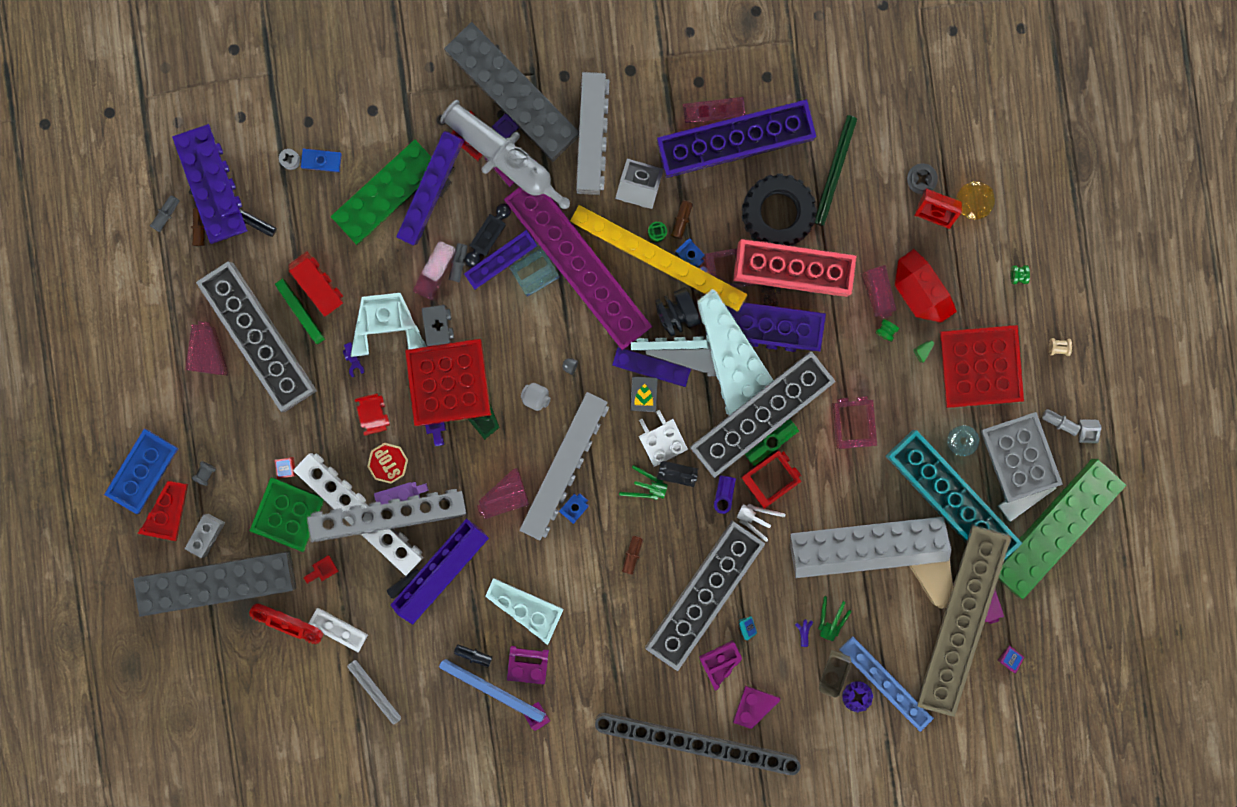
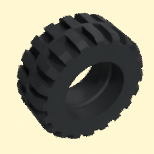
M783 174L768 175L751 187L742 205V222L745 224L746 232L750 233L754 241L794 246L809 234L816 220L817 207H815V197L811 195L810 188L803 185L804 182L802 180H796L794 176L789 174L788 176ZM771 195H786L796 205L797 216L790 227L777 230L769 227L763 221L761 207L765 199Z

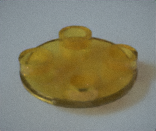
M978 181L965 184L959 190L956 200L962 202L961 214L972 220L982 219L989 215L995 204L992 188Z

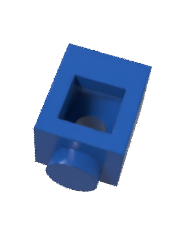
M690 238L675 251V254L680 259L697 268L704 262L702 258L705 255ZM693 251L695 257L689 258L688 252Z
M574 493L559 512L574 524L588 508V500L582 494L576 495ZM573 504L579 506L577 511L572 510L571 506Z

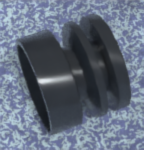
M686 287L673 292L675 299L673 302H671L667 295L664 296L666 305H663L660 298L655 300L658 317L671 337L676 335L673 326L677 327L679 333L683 332L682 322H685L689 329L701 324L698 312Z

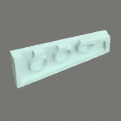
M675 337L674 341H667V338H655V342H648V338H639L637 342H631V350L711 349L708 340H705V337H693V341H686V337Z
M493 578L485 596L548 645L563 612L562 608Z

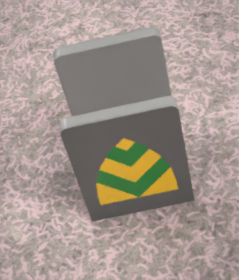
M632 378L631 411L656 412L657 378Z

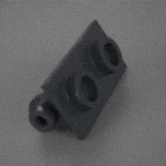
M662 461L660 462L657 479L694 487L698 478V468Z

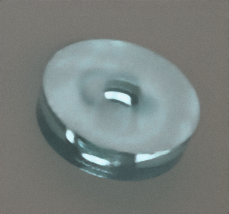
M957 426L948 435V447L956 455L969 456L977 450L979 436L969 426ZM962 437L966 439L965 444H961L960 439Z

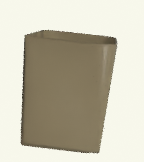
M831 650L819 684V691L834 698L840 696L851 667L850 656ZM832 657L844 660V665L842 667L833 666L831 662ZM828 672H835L838 675L839 680L836 684L830 685L826 682L825 676Z

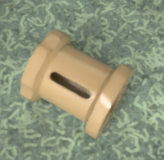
M1050 339V355H1071V339L1066 341Z

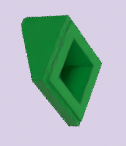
M927 341L913 350L920 363L925 362L934 345V341Z

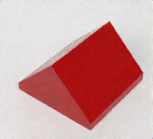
M926 188L914 216L950 229L962 212V202Z

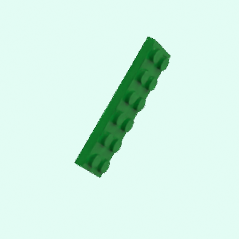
M414 139L330 217L356 245H359L417 191L432 157Z

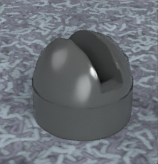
M572 358L564 360L562 364L563 370L573 375L578 361Z

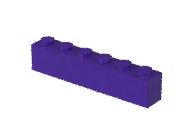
M443 131L399 229L397 238L413 246L418 244L464 143V139L448 131Z
M466 518L390 606L398 616L413 625L485 544L489 537Z

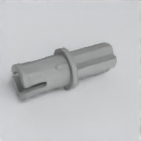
M1046 409L1042 415L1043 420L1057 426L1058 430L1062 429L1073 436H1076L1081 426L1066 419L1065 415L1060 416L1049 409Z

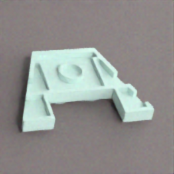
M401 293L361 298L351 357L369 355L367 335L405 331L408 350L426 347Z

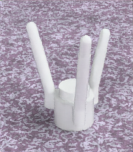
M743 504L736 518L740 519V523L747 526L767 542L768 538L750 523L753 520L768 528L771 525L755 517L756 512L754 511L785 517V514L748 504V506Z

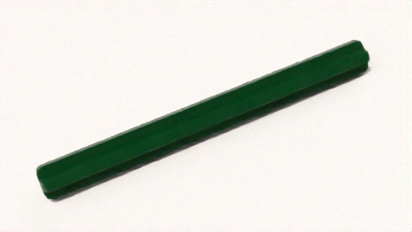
M851 115L846 116L815 216V224L820 226L825 225L857 122V118Z

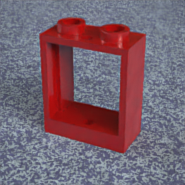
M779 450L775 451L741 476V479L764 509L802 482L799 479L801 474L796 467L791 468L788 463L790 459L784 451L782 453ZM777 458L793 480L766 499L750 476Z

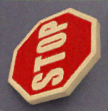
M383 443L371 451L367 467L375 480L391 484L405 476L408 458L400 446Z

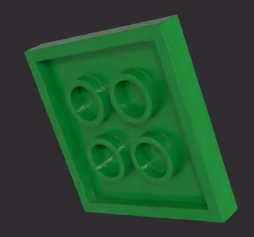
M271 477L249 531L304 552L310 539L307 517H311V513L320 512L325 500L319 495Z

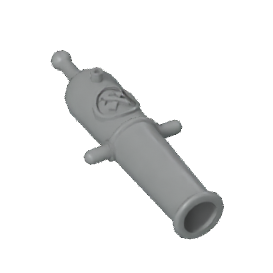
M455 100L448 106L441 116L440 123H446L487 158V163L482 167L484 174H487L493 167H497L526 193L533 196L545 194L559 203L562 209L570 206L569 199L562 197L551 186L550 173L546 168L532 159L524 150L515 146V142L520 138L519 132H515L510 138L505 139L459 105V100Z

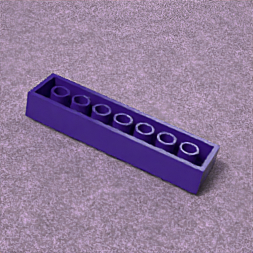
M803 100L658 137L656 142L665 177L669 178L814 141L816 133L808 102Z

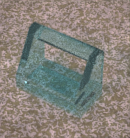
M542 248L509 267L527 297L560 278ZM543 256L548 265L521 280L517 271Z

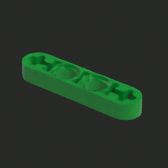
M283 278L276 282L275 286L312 340L317 345L324 341V335L288 283Z

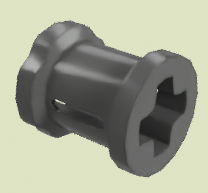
M201 461V466L192 479L201 485L207 486L209 484L207 481L212 472L216 471V468Z

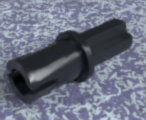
M416 568L404 578L401 577L400 581L387 589L388 595L392 599L397 597L420 571Z
M459 644L454 649L455 655L470 660V663L474 662L486 668L489 667L493 657L477 651L476 648L472 650Z

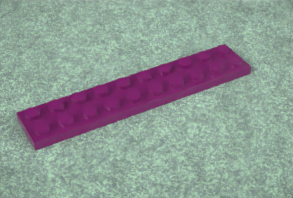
M519 187L504 199L621 350H624L631 342H634L652 328L648 320L551 197L545 194L533 196Z

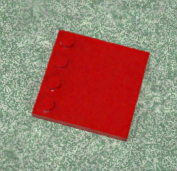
M1018 325L940 332L946 408L1024 402Z
M481 339L405 350L414 426L491 415Z

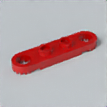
M254 604L249 611L250 617L255 619V621L264 622L267 626L298 639H305V641H309L308 643L319 644L323 637V632L319 628L262 604Z

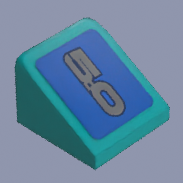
M751 616L738 620L744 640H749L757 634Z

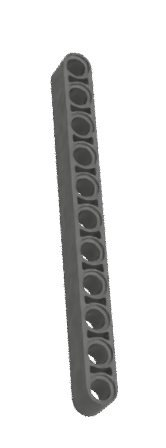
M600 713L595 719L597 731L603 734L787 775H796L800 771V763L792 754L609 713ZM601 719H607L609 725L601 727L598 722ZM620 723H625L628 728L626 731H619L617 726ZM639 727L647 730L642 736L636 733ZM659 731L665 733V737L661 740L655 738V734ZM678 735L684 738L680 744H676L673 741ZM695 740L703 742L699 748L693 747L692 743ZM714 744H719L721 749L718 752H713L711 747ZM733 748L740 750L737 756L730 755V751ZM756 752L758 753V758L754 761L749 760V755ZM770 757L777 758V762L773 765L768 764L767 760ZM789 761L796 762L795 767L792 769L786 768V764Z

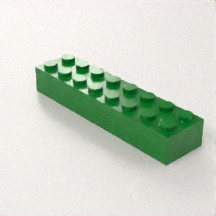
M1091 459L1019 538L1022 544L1004 560L998 580L1017 597L1024 599L1125 488L1126 484L1101 461Z

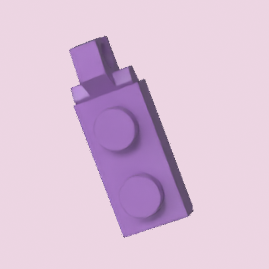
M410 482L374 493L376 502H381V505L389 504L388 501L392 499L406 501L408 497L417 495L420 498V493L429 490L427 483L417 486L416 482Z

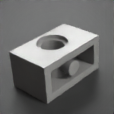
M210 514L203 515L185 549L200 558L206 557L225 522Z

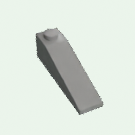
M711 349L645 351V355L707 373V376H717L711 356Z

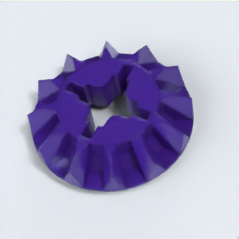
M855 681L845 687L842 699L844 705L850 711L859 713L866 711L872 705L873 694L867 684ZM854 690L858 694H863L861 697L862 703L857 700L852 701L855 698Z

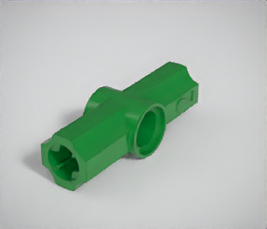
M789 418L744 455L755 466L797 434L799 430ZM769 437L776 439V445L773 448L767 446V439Z

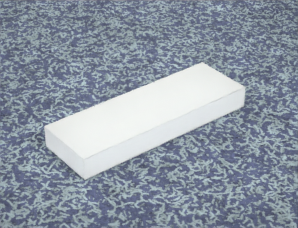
M1056 487L1009 503L1005 500L998 507L1007 520L1011 522L1054 491Z
M320 608L316 609L309 622L310 625L319 628L323 634L356 652L360 651L368 634Z

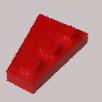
M167 481L153 509L149 512L145 523L137 534L177 541L188 484Z

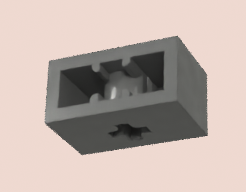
M445 305L422 308L427 346L451 343V339H454L453 328H449L448 320H451L450 309H447ZM437 321L443 324V327H440V331H438L437 328H434V325L437 324Z

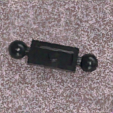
M502 203L497 206L496 216L489 214L469 245L474 251L467 253L465 256V263L468 266L474 267L480 262V254L486 257L506 226V223L502 220L508 218L511 214V208L507 204Z

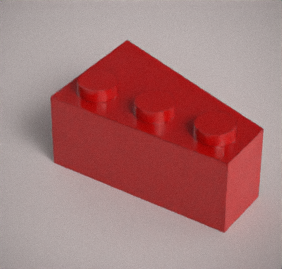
M306 251L289 264V272L325 317L343 304L342 297L344 296L337 287L334 289L330 283L332 282L331 278L326 272L323 273L321 271L318 261Z

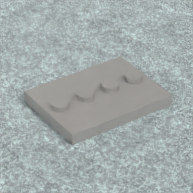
M1037 412L981 430L1007 503L1063 485Z

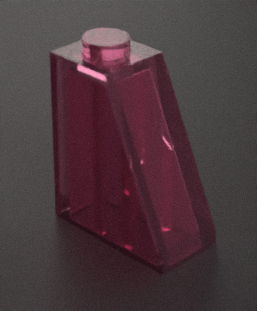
M883 265L862 273L861 276L875 317L881 316V319L893 316L892 312L896 311V306L886 266Z
M198 321V325L192 324L185 370L228 376V369L216 328L209 327L210 323Z
M518 468L513 469L479 500L480 504L477 505L480 516L484 515V518L487 519L530 504Z

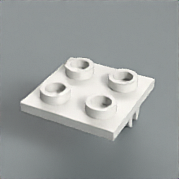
M660 410L656 411L663 425L650 432L643 419L639 420L645 431L639 438L654 467L659 465L660 462L667 461L688 450L675 421L672 419L666 422Z

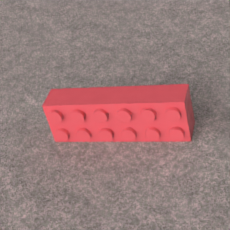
M741 239L737 246L733 281L847 297L852 294L856 256Z

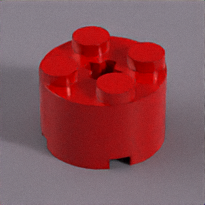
M378 393L356 398L355 402L360 403L356 407L361 426L367 430L363 432L364 436L386 431L390 423L387 414L383 415L382 408L385 407L383 396H378Z

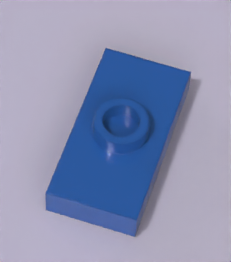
M303 149L301 168L340 173L342 153Z

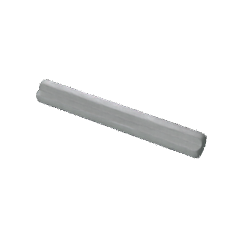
M353 660L348 664V669L393 725L399 722L401 716L357 660Z

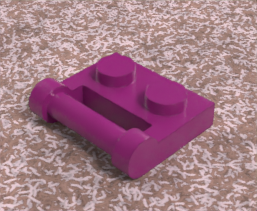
M511 646L507 681L545 685L549 650L536 651L517 649L516 646ZM515 657L542 659V663L515 661Z

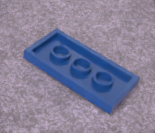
M144 429L104 495L133 513L139 514L179 448L151 431Z

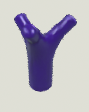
M804 619L803 626H800L799 623L795 624L800 631L801 647H808V635L813 621L807 624V620Z

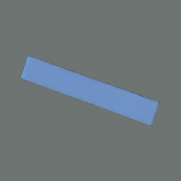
M853 636L839 649L843 654L850 656L851 662L920 732L934 719L924 708L917 707L918 702Z
M447 659L443 660L439 666L440 669L539 723L546 716V713Z

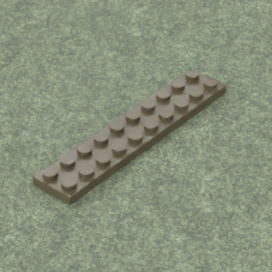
M972 525L917 701V707L955 717L1011 540L1010 535Z

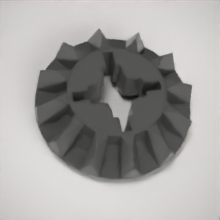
M917 164L907 174V183L916 194H923L926 188L933 190L938 182L935 169L928 164ZM928 174V176L925 179L926 184H924L923 182H921L920 184H916L918 182L917 180H919L918 175L923 176Z

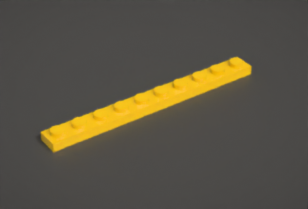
M578 205L570 220L572 224L705 295L712 289L715 290L724 305L739 312L747 297L746 293L580 205Z

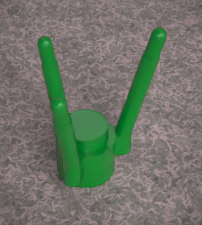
M632 465L633 469L655 481L651 485L638 481L634 482L635 485L649 489V493L652 494L619 492V495L652 498L655 500L658 497L663 499L668 484L663 483V480L657 479L643 469Z
M824 596L821 620L818 627L821 630L819 636L830 641H834L835 636L838 637L841 628L851 614V610H848L839 625H836L846 604L845 601L841 603L833 623L826 622L825 625L827 596Z

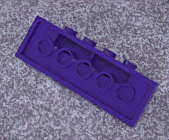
M207 124L172 136L209 242L213 244L247 232L248 230L240 211V207H243L239 196L235 197L233 190L236 189L233 179H229L227 172H230L226 160L222 161L221 155L224 153L220 143L216 144L210 125Z
M745 302L742 304L739 312L726 306L753 347H758L759 344H766V348L777 349L778 346L785 347V351L796 352V349L821 352L826 313Z

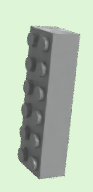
M582 72L577 194L600 195V190H604L605 176H601V171H605L606 157H602V152H606L607 137H603V133H607V118H604V114H608V99H605V95H609V79H606V73Z

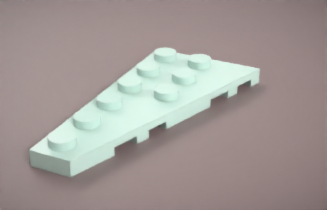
M712 289L697 302L702 321L705 324L706 337L710 343L717 379L720 382L721 395L726 405V414L731 415L774 380L717 292Z

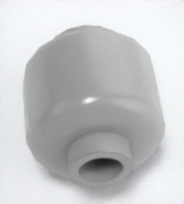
M537 383L526 385L521 393L523 404L535 411H539L543 407L546 408L551 399L548 389Z

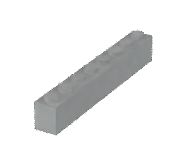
M588 392L586 393L519 531L538 540H541L542 537L546 538L550 527H548L550 519L555 520L559 512L556 507L559 502L563 504L567 495L564 491L567 485H572L576 477L572 474L575 468L580 469L584 461L581 456L584 450L588 452L592 444L590 437L592 433L597 434L601 426L598 421L601 416L605 417L609 409L606 406L607 401Z

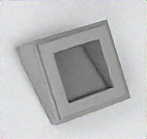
M1081 419L1079 422L1081 426L1079 430V443H1099L1101 433L1100 422L1098 420Z

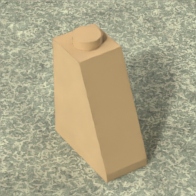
M950 558L947 562L911 565L910 568L931 603L940 609L947 608L953 589Z

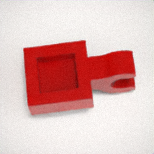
M330 555L313 564L314 571L303 578L307 584L318 577L321 581H324L339 572Z

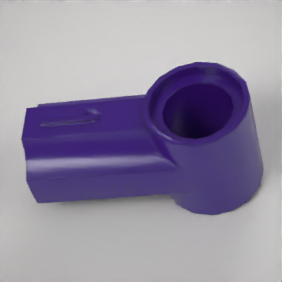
M719 476L714 501V509L717 513L725 514L730 511L736 478ZM719 500L727 502L728 507L726 510L721 511L718 509L717 503Z

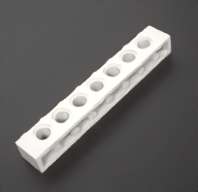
M312 453L308 454L293 470L333 509L341 508L342 511L350 510V507L361 505V508L369 507L365 503L366 499L360 493L355 494L351 490L352 486L346 480L341 481L337 477L338 473L332 467L327 468L323 464V458L317 453L315 455ZM316 468L322 471L320 479L314 477L313 473ZM330 481L336 484L334 492L328 490L327 486ZM344 494L348 495L351 499L349 505L342 503L341 498ZM366 513L362 520L365 523H370L373 517ZM351 517L344 518L351 525L354 523ZM394 529L361 534L405 576L424 558L421 555L422 551L414 545L412 547L407 542L408 538L401 532L398 534ZM385 534L392 536L393 542L391 544L384 542L383 537ZM399 547L406 549V557L398 555L397 550Z

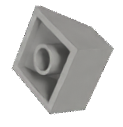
M627 159L615 199L652 209L664 169Z

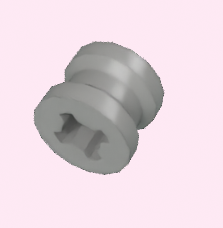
M284 149L279 154V162L286 169L294 170L300 165V156L294 150Z

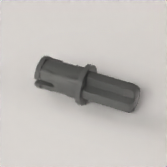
M170 195L161 210L158 209L159 213L149 226L161 232L168 219L172 218L171 214L179 204V199Z
M461 243L456 245L448 280L461 281L463 266H466L464 261L468 248L467 245Z

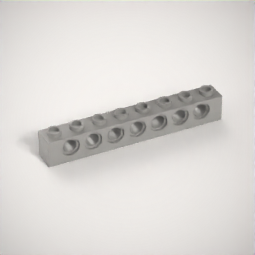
M457 489L445 491L446 494L442 495L434 492L426 494L427 497L419 498L417 495L408 497L406 501L392 499L388 501L389 504L381 505V502H374L365 508H361V505L350 507V510L342 511L339 508L330 510L329 514H323L322 512L311 513V517H307L310 540L312 543L463 517L466 515L462 491L457 492ZM440 501H447L449 508L446 510L439 507ZM420 505H429L430 511L423 513L420 510ZM408 507L411 510V515L403 516L400 511L401 508ZM384 510L390 511L392 518L388 520L382 518L381 512ZM368 513L372 515L373 520L370 523H365L362 520V515ZM345 517H351L354 523L351 526H345L342 520ZM331 520L334 523V527L330 530L325 529L323 522Z

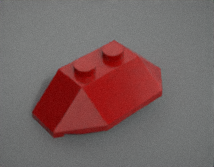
M915 249L898 259L894 286L915 317L941 323L957 312L949 292L930 264Z

